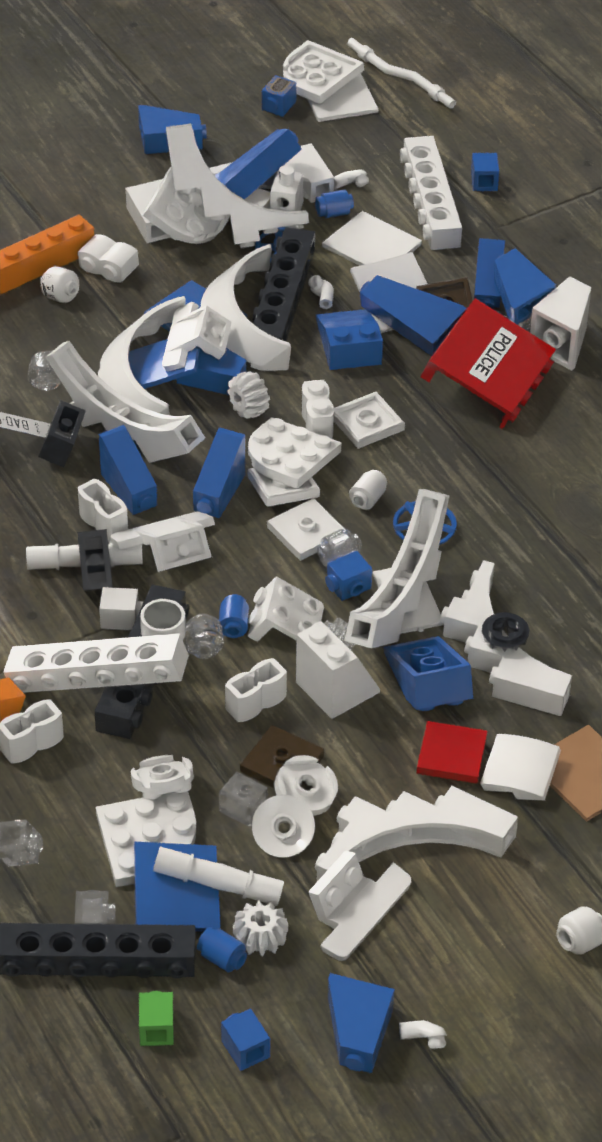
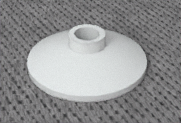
M276 795L265 800L257 808L252 820V832L255 841L263 851L275 857L287 858L301 853L308 847L314 836L315 820L312 811L301 799L292 795ZM280 824H290V830L287 833H281L279 831Z

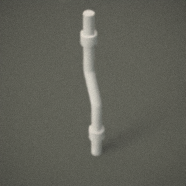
M354 38L348 41L347 45L357 52L358 57L365 62L369 61L385 74L413 81L427 91L429 97L435 101L442 102L450 109L455 106L456 101L448 96L439 85H433L417 72L387 64L374 54V50L367 45L360 44Z

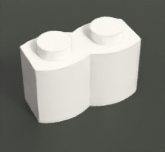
M94 235L78 251L79 266L84 271L101 274L107 280L113 282H123L139 265L138 251L134 247L122 242L116 243L104 235Z
M324 380L305 381L302 386V417L306 422V429L332 439L334 407L329 400V386Z
M92 479L78 487L79 513L87 524L96 527V530L107 529L108 542L111 541L113 533L128 530L127 507L120 498L111 495L109 488L103 482Z
M274 658L257 663L250 672L240 673L232 677L225 685V709L237 722H244L257 716L263 708L279 704L286 697L287 671Z
M51 699L34 703L24 713L13 714L0 722V750L11 764L29 759L37 750L50 748L59 743L64 737L62 712Z

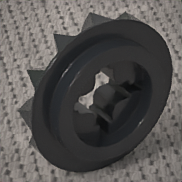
M507 612L489 616L483 622L481 631L484 642L490 643L492 649L502 647L504 652L508 648L517 651L519 645H526L530 632L529 626L523 618ZM504 627H507V637L502 636Z

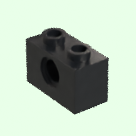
M60 400L38 457L64 467L74 446L86 410Z
M107 529L77 532L84 592L102 590L103 587L113 588Z

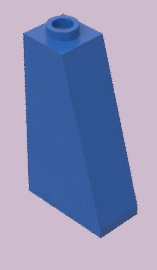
M278 129L216 174L215 177L231 192L246 199L276 173L281 166H284L302 150L298 143V137L289 129Z
M376 275L371 281H367L360 290L361 307L431 356H433L467 310L466 307L379 275Z

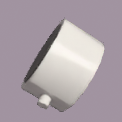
M168 599L153 600L141 610L142 637L180 634L182 640L184 639L186 632L185 612L178 602Z

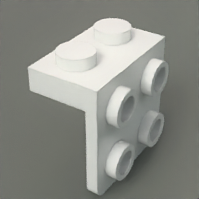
M276 576L265 588L261 587L255 594L253 600L256 603L255 609L248 619L250 624L248 637L258 642L274 627L297 641V634L321 621L324 605L319 600Z

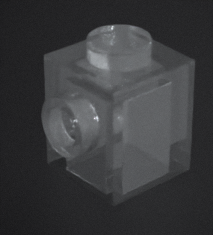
M236 772L219 791V812L251 828L253 816L257 808L268 799V787Z
M27 819L0 822L1 860L8 867L38 864L39 852L43 848L41 834Z
M76 891L75 924L115 923L116 907L115 904H109L108 891Z

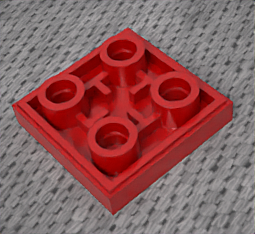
M427 721L416 774L477 784L487 739V730Z

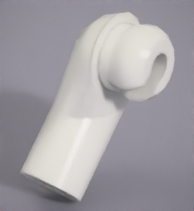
M362 169L347 171L334 176V189L341 188L352 182H356L358 187H363L369 183V178Z
M319 275L312 276L308 284L311 287V291L320 297V307L323 309L331 308L334 294L332 284L321 279Z
M424 1020L399 1023L401 1040L428 1037L429 1048H444L446 1046L445 1036L447 1034L443 1027Z

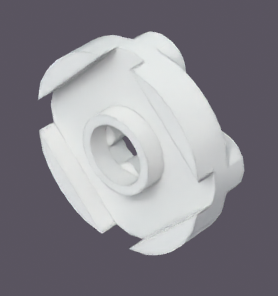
M162 755L145 759L139 763L140 769L135 770L133 767L131 770L133 787L137 791L142 792L143 797L146 799H156L161 794L174 791L178 793L187 792L192 788L191 781L194 779L192 762L185 757H182V762L174 761L173 755Z
M295 756L285 762L276 776V795H292L301 799L308 805L313 816L326 812L338 791V783L334 772L328 766L324 768L321 764L317 763L318 759L312 756ZM302 781H306V784L312 785L313 788L310 791H306L300 785Z

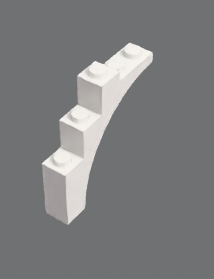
M184 124L166 127L175 191L180 190L181 194L196 192L195 188L200 187L205 218L210 217V221L226 219L225 215L230 214L235 244H240V247H251L255 245V241H260L259 230H263L264 234L279 232V227L288 226V228L302 229L304 228L303 224L309 223L306 210L281 211L268 209L248 202L231 192L215 177L204 162L196 145L192 125Z
M70 341L63 342L46 356V359L73 401L70 404L86 410L81 423L82 427L102 422L108 431L124 425L132 440L136 441L149 463L187 454L205 439L192 415L170 416L159 414L129 401L113 390L87 365Z
M419 489L413 515L400 551L389 573L374 595L360 608L350 612L345 641L371 649L398 642L404 613L417 610L423 582L436 579L442 552L438 548L449 495Z
M483 560L479 571L474 570L472 574L470 590H465L462 598L454 596L450 606L444 607L440 623L444 624L443 636L465 642L464 653L468 654V663L471 667L491 673L489 683L493 684L492 697L561 716L570 696L572 675L541 663L519 647L517 651L508 648L504 652L502 647L492 649L490 643L484 642L483 634L481 633L483 622L494 614L489 597L493 584L494 563ZM502 631V636L507 637L508 635Z
M454 786L450 787L445 796L440 795L435 805L403 791L396 801L392 800L389 803L386 811L355 796L348 806L344 805L340 809L337 816L339 832L335 835L327 853H322L316 861L317 882L345 850L356 853L357 859L360 862L379 852L404 845L447 843L480 849L502 857L516 837L518 817Z

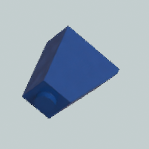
M138 105L139 128L145 154L169 152L166 127L184 124L192 125L198 149H203V139H207L206 125L201 124L198 114Z
M479 238L474 299H478L490 308H500L501 296L494 279L495 260L504 254L505 240Z
M516 248L500 255L495 260L494 279L509 320L518 325L532 316V308L556 288V284Z
M200 348L197 372L178 378L177 383L229 395L227 393V390L230 389L228 382L233 377H236L237 374L247 372L246 360L226 348L225 354L219 360L211 354L205 353Z
M121 425L99 434L101 475L117 496L125 503L131 514L135 515L157 506V485L127 428Z
M218 428L193 490L194 511L206 513L216 518L221 517L245 477V434Z
M330 973L328 978V1002L339 1065L346 1066L353 1071L373 1072L393 1011L395 989Z

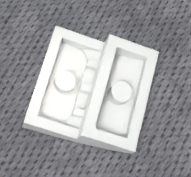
M497 734L480 784L484 791L513 792L516 799L545 800L561 749L559 746L533 738Z

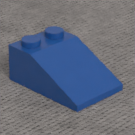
M364 309L316 314V321L329 370L382 364L383 339L379 325L369 311Z
M439 636L384 647V654L406 700L416 710L430 711L435 706L443 704L459 705L463 700L473 698L471 665Z

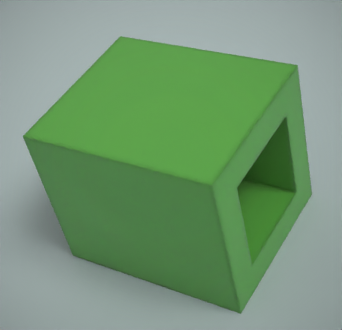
M152 991L150 993H139L140 1046L174 1045L173 992Z

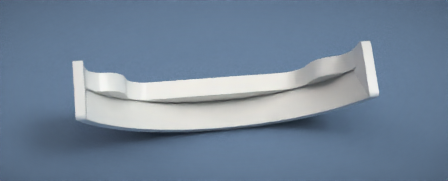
M270 244L250 252L213 280L204 292L200 307L202 308L207 305L232 322L226 348L251 363L252 368L261 371L288 370L291 345L286 341L267 334L247 319L236 302L234 285L243 282L245 274L249 272L269 271L272 251Z
M185 296L169 300L154 307L119 334L105 350L98 371V376L120 395L147 410L163 415H170L169 404L151 395L137 382L129 366L128 354L130 344L135 338L155 334L161 325L172 323L175 310L186 304Z

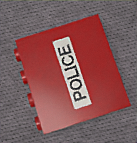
M475 298L430 358L420 377L430 383L439 371L504 412L505 415L499 426L503 429L508 421L513 423L522 410L518 406L520 404L522 406L527 404L533 394L529 390L531 388L533 390L538 388L544 378L540 374L542 372L547 374L555 362L551 357L556 349Z

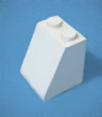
M569 276L532 308L530 333L554 347L556 350L551 359L572 371L576 366L587 328L591 287Z
M322 621L297 634L296 683L331 719L380 693V688L358 657Z

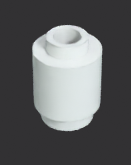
M377 470L365 472L349 491L352 503L363 510L371 509L386 491V477Z

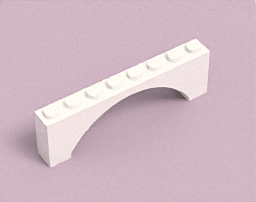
M311 143L301 146L302 150L285 165H290L294 168V172L303 174V197L309 199L312 203L322 193L334 191V176ZM231 163L211 167L209 169L212 171L214 175H216L220 171L225 169L227 166H229ZM277 172L258 188L271 189ZM163 179L126 188V208L146 243L171 238L170 235L143 216Z

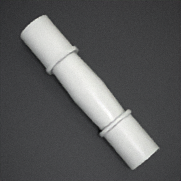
M111 541L108 544L111 567L115 565L143 564L142 544L122 550L116 548ZM55 544L53 546L26 547L27 570L53 568L59 570V567H81L79 545L58 547V544Z
M161 846L159 847L153 868L154 872L184 880L183 882L191 880L214 889L241 894L244 899L260 900V902L267 904L273 902L274 906L278 905L284 881L253 873L252 870L247 873L221 863L194 858V854L189 855Z

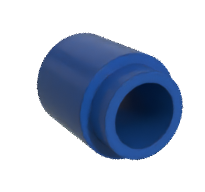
M346 190L322 193L321 196L315 198L316 211L319 217L331 218L349 215L350 209L354 208L353 197Z
M232 594L226 596L221 602L218 628L224 636L237 638L247 632L249 606L244 597Z
M207 928L198 940L197 950L201 951L202 957L228 973L234 969H240L246 961V945L220 928Z

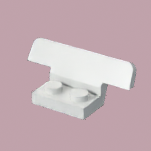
M191 302L177 308L174 313L162 362L164 369L172 371L184 368L188 352L192 351L196 346H199L205 353L211 354L219 360L225 354L232 322L207 305L198 309L199 306Z
M193 512L113 533L111 535V543L119 550L141 544L151 545L157 570L160 572L211 558L204 528L215 525L213 517L206 513Z
M345 850L308 892L318 920L334 929L321 944L322 951L338 961L348 959L409 889L411 884L410 875L393 862L375 882L363 876L356 853Z

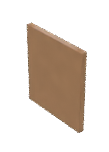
M590 725L554 744L560 747L561 752L550 783V787L586 822L602 813V737Z

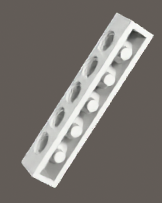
M434 136L404 138V148L400 149L401 163H405V177L410 178L409 190L410 193H414L415 209H419L418 220L419 224H423L424 240H428L431 250L461 247L462 226Z
M180 634L15 646L11 649L3 673L23 693L176 682L182 680L189 654Z

